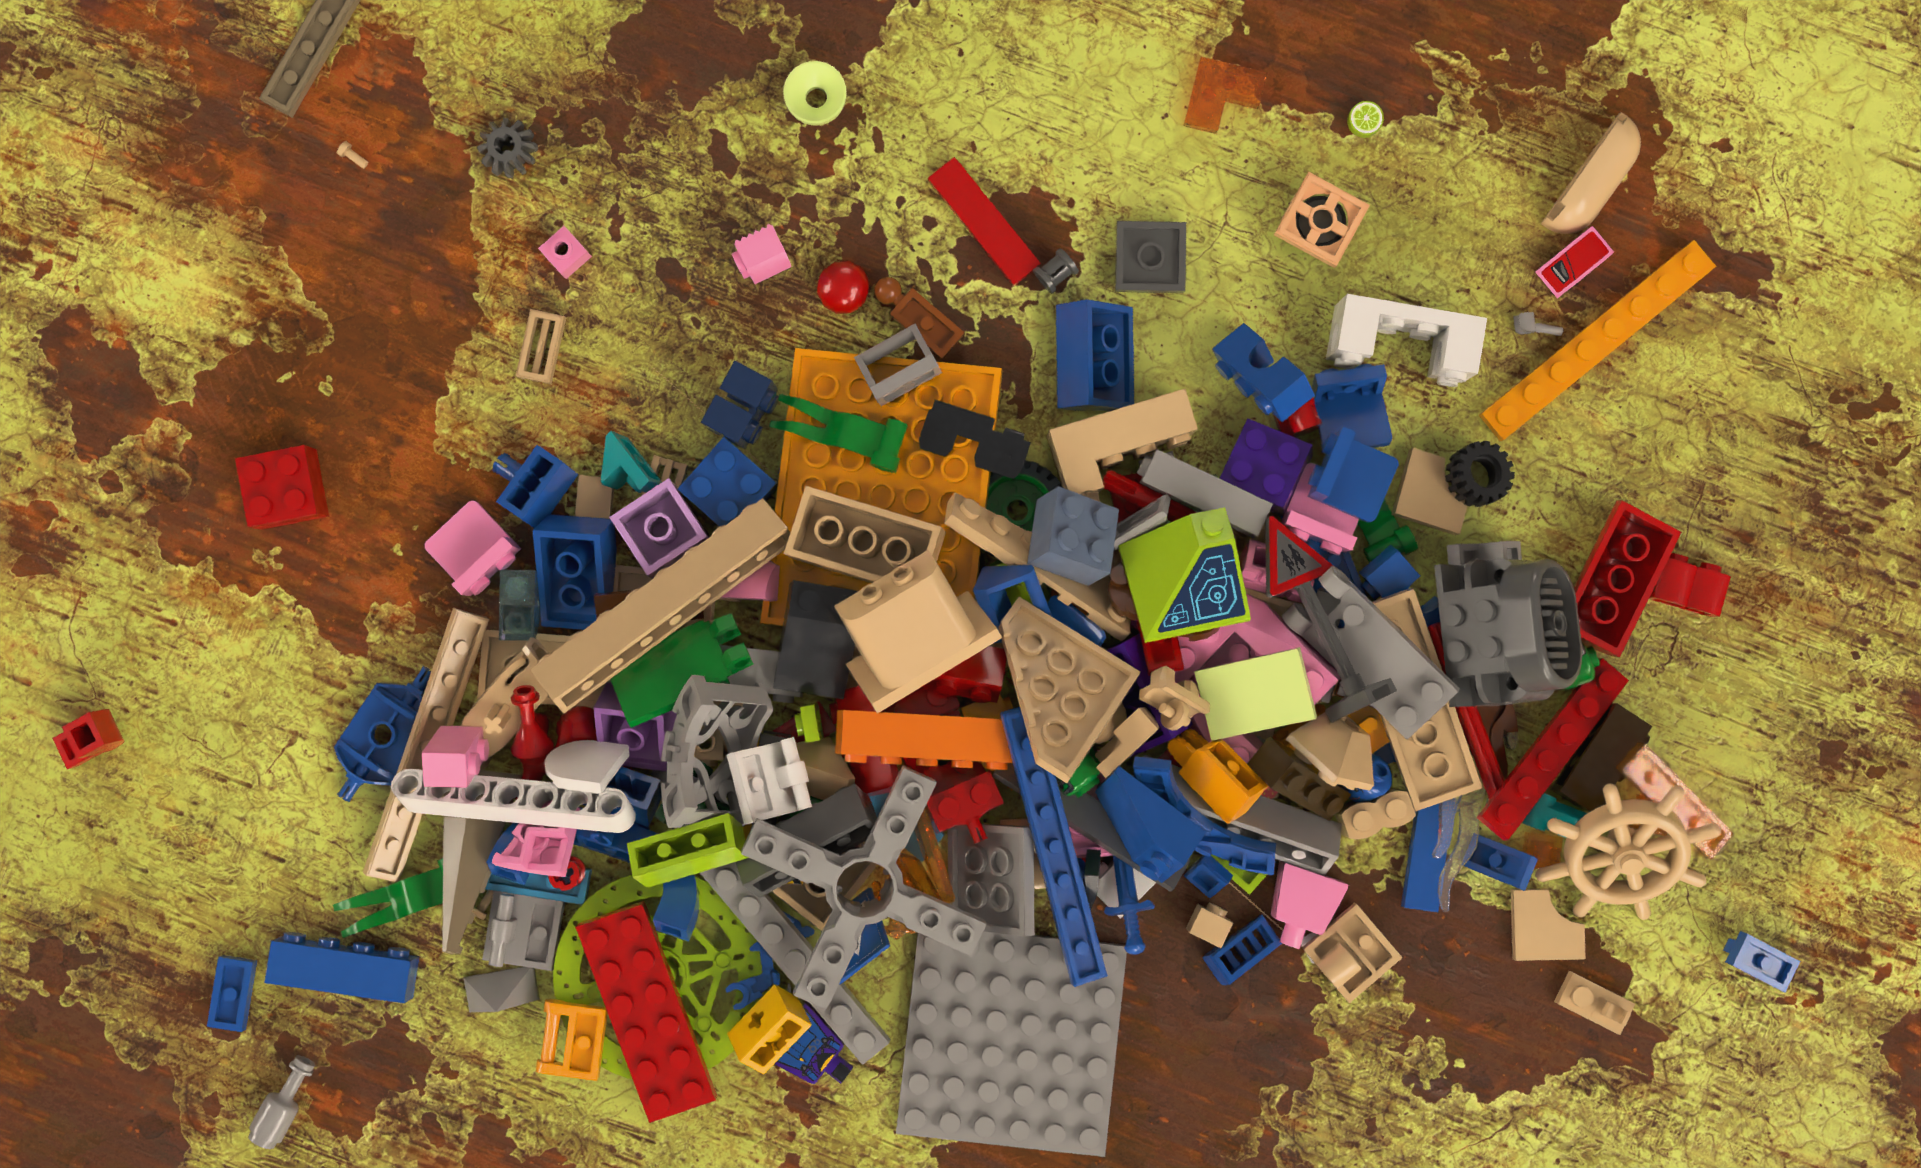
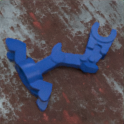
M785 913L805 938L814 934L813 928L809 926L802 928L799 920ZM759 942L754 943L750 947V951H760L761 975L732 983L725 989L727 993L735 989L743 993L742 1001L733 1005L734 1010H740L763 996L762 993L773 983L777 986L780 984V973L774 969L771 956Z

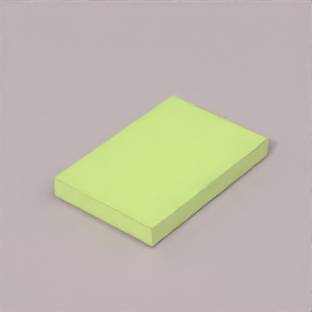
M1300 647L1194 671L1200 697L1210 703V712L1205 714L1211 741L1317 718Z

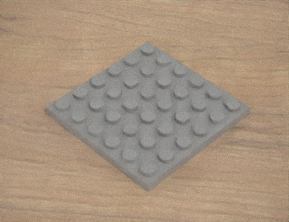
M983 932L972 955L969 956L918 933L896 1134L1105 1157L1127 955L1124 949L1125 945L1099 942L1108 976L1074 987L1070 982L1059 937L1043 935L1024 937Z

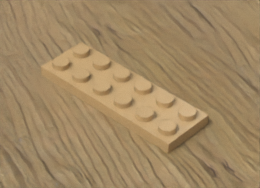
M1409 588L1373 601L1372 603L1442 671L1415 590ZM1449 701L1409 739L1400 734L1380 714L1404 786L1409 793L1415 812L1482 788L1455 707H1449Z

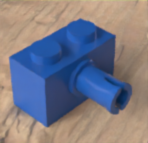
M536 445L523 465L511 458L510 455L503 453L498 456V459L506 464L507 468L495 461L493 472L499 474L510 483L496 502L535 528L548 514L552 513L579 474L538 445Z
M621 766L607 785V788L621 790L636 813L634 823L649 827L662 798L661 780ZM621 807L613 809L610 814L617 813ZM593 831L590 837L599 844L603 838L605 839L603 845L610 846L612 845L615 833Z

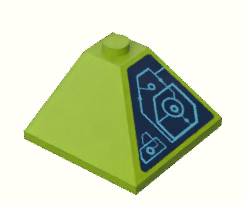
M1225 507L1187 515L1119 545L1118 549L1145 643L1251 620L1236 542Z

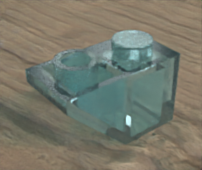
M500 570L499 640L528 641L531 637L536 639L541 618L536 570Z

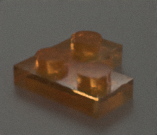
M1201 56L1183 126L1217 134L1225 102L1258 109L1268 73Z

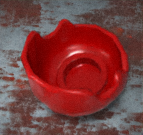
M850 260L835 261L821 272L817 282V295L823 306L836 314L852 313L862 307L867 299L870 286L869 277L862 266Z

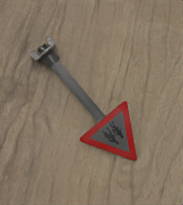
M1268 517L1265 520L1266 595L1268 598H1272L1291 589L1297 590L1342 680L1339 683L1346 695L1325 710L1330 722L1337 721L1396 692L1397 689L1391 678L1365 686L1360 674H1356L1311 585L1312 580L1320 578L1333 565L1275 517Z

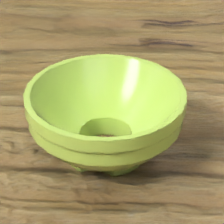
M809 61L795 67L788 75L783 89L786 107L797 120L808 125H823L834 120L841 113L847 97L846 85L840 72L828 63L821 61ZM814 89L822 90L827 95L825 104L819 108L811 107L806 102L808 93Z

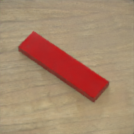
M955 157L928 177V182L1013 287L1031 274L1033 269L1041 266L1039 260Z

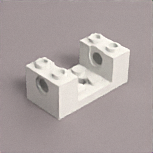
M1346 294L1334 307L1326 360L1335 361L1334 366L1339 368L1354 369L1355 365H1361L1365 358L1373 356L1377 332L1396 334L1397 330L1410 333V338L1417 340H1430L1432 336L1434 340L1427 377L1437 379L1438 385L1457 387L1458 383L1466 382V380L1478 374L1487 318Z

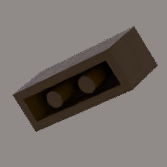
M1612 703L1572 755L1550 790L1586 813L1605 805L1604 786L1609 783L1615 785L1617 781L1621 782L1625 779L1631 769L1629 762L1636 752L1640 753L1646 747L1650 740L1648 733L1653 726L1618 703Z
M1270 736L1247 763L1271 789L1328 821L1343 808L1344 803L1352 795L1340 784L1331 786L1318 776L1320 770L1313 764L1305 763L1294 754V750Z

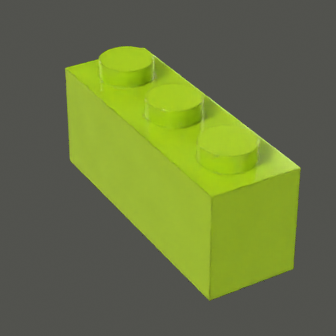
M730 813L627 843L632 877L647 888L749 858L741 854L745 843L743 826Z

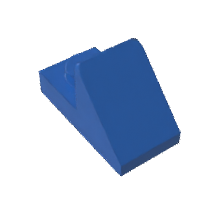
M1473 833L1460 865L1525 891L1538 858Z

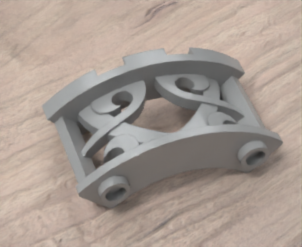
M691 675L675 702L672 711L677 716L673 730H666L661 761L667 762V783H661V795L668 828H681L683 824H693L730 813L744 827L727 756L718 768L708 776L703 763L694 757L695 748L710 738L717 728L723 736L728 754L757 747L761 731L773 712L771 700L764 683H756L754 686L706 682L704 676ZM713 701H722L719 706L713 703ZM735 703H743V706L732 707ZM693 768L695 769L698 778L693 776ZM714 795L718 801L729 805L730 811L719 810ZM705 802L708 810L697 809V805Z

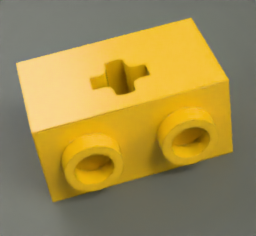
M774 984L727 1035L739 1061L765 1074L812 1024L799 998Z

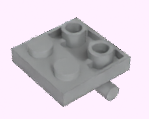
M494 890L482 960L489 961L488 965L503 967L504 963L547 971L554 970L565 902Z

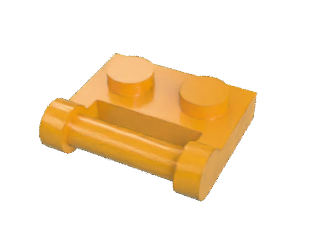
M546 999L543 1010L547 1013L541 1059H538L536 1063V1072L597 1081L600 1075L608 1014L606 1007L570 1003L558 999ZM565 1015L569 1016L564 1060L563 1062H558L555 1060L560 1016Z

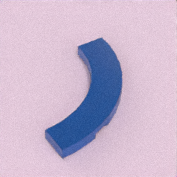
M1135 756L1133 764L1134 778L1206 831L1195 851L1207 857H1210L1212 854L1228 860L1229 866L1274 875L1276 843L1249 838L1212 822L1198 812L1179 790L1172 772L1171 760Z

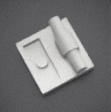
M794 737L726 755L744 825L754 823L756 818L766 820L812 807L806 782H809L805 762L800 761Z

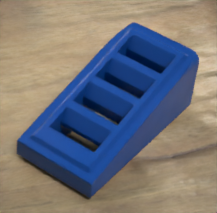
M1259 915L1228 937L1222 948L1216 946L1202 958L1221 985H1230L1282 943L1279 942L1280 939L1263 915ZM1257 929L1267 943L1264 947L1261 946L1253 935L1252 931ZM1243 938L1248 941L1255 951L1253 955L1249 953L1241 940ZM1232 947L1236 949L1243 962L1239 963L1230 951ZM1220 956H1223L1228 965L1231 967L1230 971H1228L1224 963L1221 961V959L1219 958Z

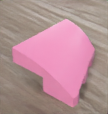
M552 800L547 801L542 808L548 806ZM519 823L512 831V834L515 836L502 854L495 853L492 863L495 866L522 872L566 877L577 829Z

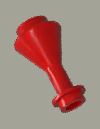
M522 685L516 687L510 697L511 703L519 706L521 724L511 746V753L522 764L536 765L545 761L547 755L552 751L554 743L535 719L533 704L540 699L539 693L531 685Z

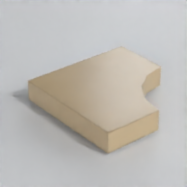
M1416 448L1409 449L1391 515L1456 536L1461 532L1467 505H1464L1465 499L1458 501L1455 498L1457 494L1455 492L1451 493L1448 489L1450 485L1446 482L1445 458Z
M1510 889L1513 960L1586 959L1585 924L1569 921L1561 916L1551 903L1548 889H1526L1525 891Z

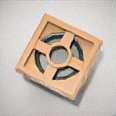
M1308 172L1282 216L1274 235L1335 268L1370 205ZM1326 194V195H1329V197H1326V196H1313V195ZM1338 201L1343 204V206H1344V208H1345V210H1346V212H1347V218H1348V224H1347V226H1346V214H1345V212H1344L1342 206L1338 203Z

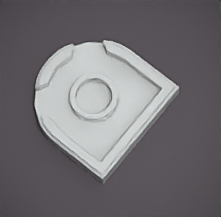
M594 740L566 743L555 748L547 755L545 759L546 775L559 788L601 794L630 756L629 746Z

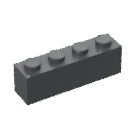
M854 783L851 786L839 789L829 798L812 804V807L805 809L792 818L778 822L775 826L840 855L867 840L877 816L870 797ZM751 858L736 862L742 885L759 898L796 879Z

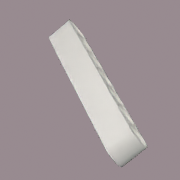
M419 769L402 770L394 776L391 782L393 794L408 811L413 813L613 833L628 830L636 820V813L626 795L616 788L606 787L601 794L562 789L555 786L553 782L475 775L467 788L424 787L423 770ZM416 788L414 792L409 794L412 789ZM450 791L448 795L442 797L444 793ZM484 794L481 799L475 801L479 795ZM518 797L514 803L508 804L513 798ZM552 800L548 806L542 808L547 801ZM586 804L582 810L576 811L580 805ZM621 807L617 813L610 814L613 809Z

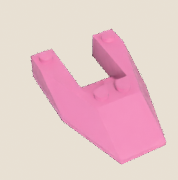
M1247 593L1251 616L1250 621L1220 627L1218 632L1203 640L1189 641L1187 637L1178 636L1184 670L1175 671V683L1191 680L1197 684L1194 673L1196 670L1299 647L1314 705L1340 679L1337 670L1301 635L1290 629L1283 618L1267 603ZM1131 620L1130 631L1133 636L1139 633L1137 620ZM1195 714L1190 718L1193 723L1190 728L1198 732V735H1201L1208 743L1211 742L1205 714ZM1253 733L1219 739L1224 740L1246 763L1250 761L1263 745Z

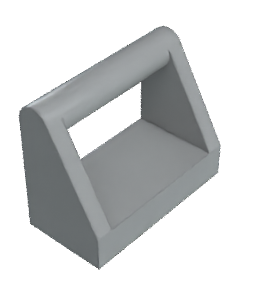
M916 324L909 326L854 357L880 406L891 402L942 373ZM916 339L925 357L876 384L867 366Z

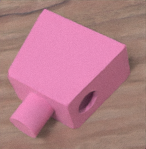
M1279 861L1271 908V916L1285 922L1279 942L1300 949L1306 930L1322 935L1349 885L1332 877L1323 876Z

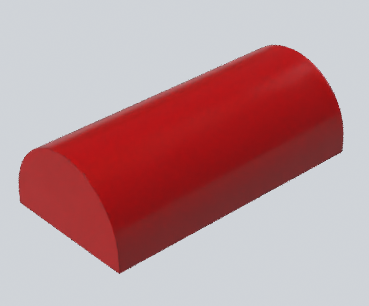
M1623 500L1615 502L1574 585L1581 642L1587 647L1593 646L1594 650L1614 657L1621 656L1682 533Z

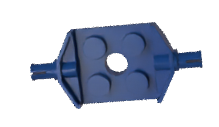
M423 666L415 680L407 685L376 683L334 746L337 758L346 770V777H348L341 790L337 793L340 798L343 797V800L350 802L358 788L364 783L391 786L431 674L429 668ZM381 724L387 725L392 732V737L387 744H380L375 738V730Z

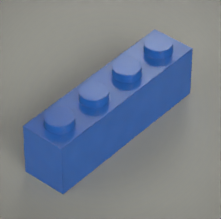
M285 932L284 936L271 941L264 983L397 1003H406L414 996L420 956L409 955V949L389 947L388 952L374 950V944L355 942L353 947L340 945V939L331 937H320L318 941L305 940V934L296 932Z

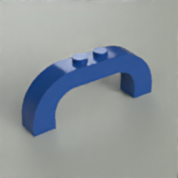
M513 823L497 840L486 863L493 875L525 885L530 873L495 866L492 863L495 853L502 854L515 837L512 831L519 823ZM634 823L628 830L615 833L612 845L605 846L603 845L605 839L602 838L600 844L591 839L590 835L593 830L577 829L573 845H578L630 863L627 843L658 833L651 831L649 827ZM694 874L663 883L662 898L653 917L656 931L689 942L699 912V894Z

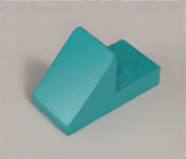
M613 431L606 435L601 473L602 485L618 490L628 482L638 493H647L662 483L628 437Z

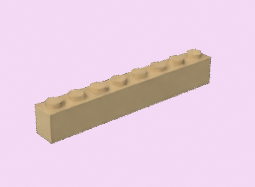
M763 498L755 504L748 505L738 517L727 525L718 527L712 533V536L700 545L688 549L683 557L673 565L661 569L654 579L643 587L631 591L625 600L613 609L601 613L594 623L583 631L573 634L567 640V643L556 651L543 656L530 671L552 701L563 713H566L784 551L790 536L787 526Z

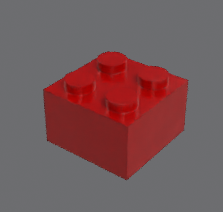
M300 445L235 458L247 527L263 530L329 517L317 449Z

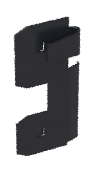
M935 399L932 410L929 409L919 437L920 449L944 457L952 450L957 435L977 441L979 445L974 456L975 466L1015 479L1021 473L1031 442L1024 440L1025 433L1007 427L1003 433L992 430L995 422L994 418Z

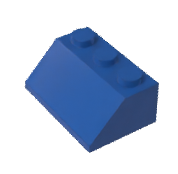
M1088 299L1057 304V409L1113 411L1134 404L1133 307Z

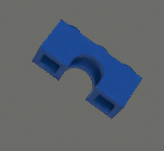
M1245 323L1212 348L1218 360L1215 364L1218 372L1226 380L1231 378L1235 380L1236 387L1245 397L1248 398L1252 395L1255 398V403L1264 414L1269 415L1272 413L1281 422L1315 396L1305 373L1287 358L1282 357L1275 364L1268 367L1274 362V359L1264 339Z
M1391 545L1358 572L1365 579L1361 586L1374 600L1404 591L1420 577L1405 557ZM1434 596L1427 603L1420 606L1427 627L1440 622L1438 598Z

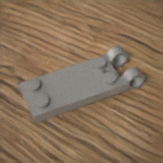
M1331 566L1319 578V581L1326 591L1339 599L1341 603L1327 617L1356 674H1360L1365 686L1385 679H1392L1397 691L1371 705L1400 734L1409 739L1459 692L1460 688L1386 617L1341 570ZM1295 602L1282 614L1284 622L1295 633L1302 635L1335 668L1307 610ZM1337 619L1344 621L1345 626L1343 628L1336 626L1335 621Z

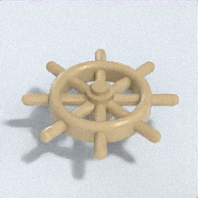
M1609 783L1603 788L1606 804L1586 814L1575 825L1557 818H1552L1548 821L1547 827L1551 832L1567 837L1564 845L1565 862L1539 868L1535 874L1540 882L1570 875L1575 886L1584 893L1573 907V914L1576 917H1584L1593 905L1600 901L1616 905L1634 904L1637 916L1642 920H1646L1651 916L1648 900L1663 894L1679 880L1696 887H1703L1706 884V877L1703 874L1688 869L1691 858V844L1718 837L1721 834V828L1719 825L1712 823L1685 830L1681 819L1672 811L1685 795L1684 789L1680 786H1673L1663 799L1656 803L1639 799L1621 800L1616 785ZM1628 824H1641V825H1640L1639 828L1635 831L1633 828H1630ZM1657 828H1661L1669 834L1648 840ZM1608 831L1607 837L1602 836L1603 833ZM1588 846L1604 851L1583 857ZM1670 850L1665 859L1651 855ZM1607 866L1598 877L1588 871ZM1644 867L1652 870L1651 872L1641 876L1640 872L1642 871V869H1644ZM1620 873L1626 874L1627 880L1615 881Z

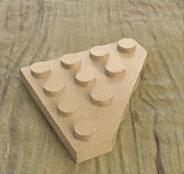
M1018 597L1002 619L998 629L1002 637L1003 647L1035 763L1065 783H1068L1137 680L1140 671L1026 600Z

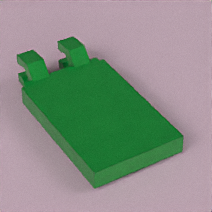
M731 613L714 619L712 623L709 620L706 622L701 620L673 632L611 678L621 708L631 728L673 710L681 690L691 675L704 676L706 682L730 684L729 676L753 665V661L744 643L728 648L724 653L722 652L720 644L741 635Z

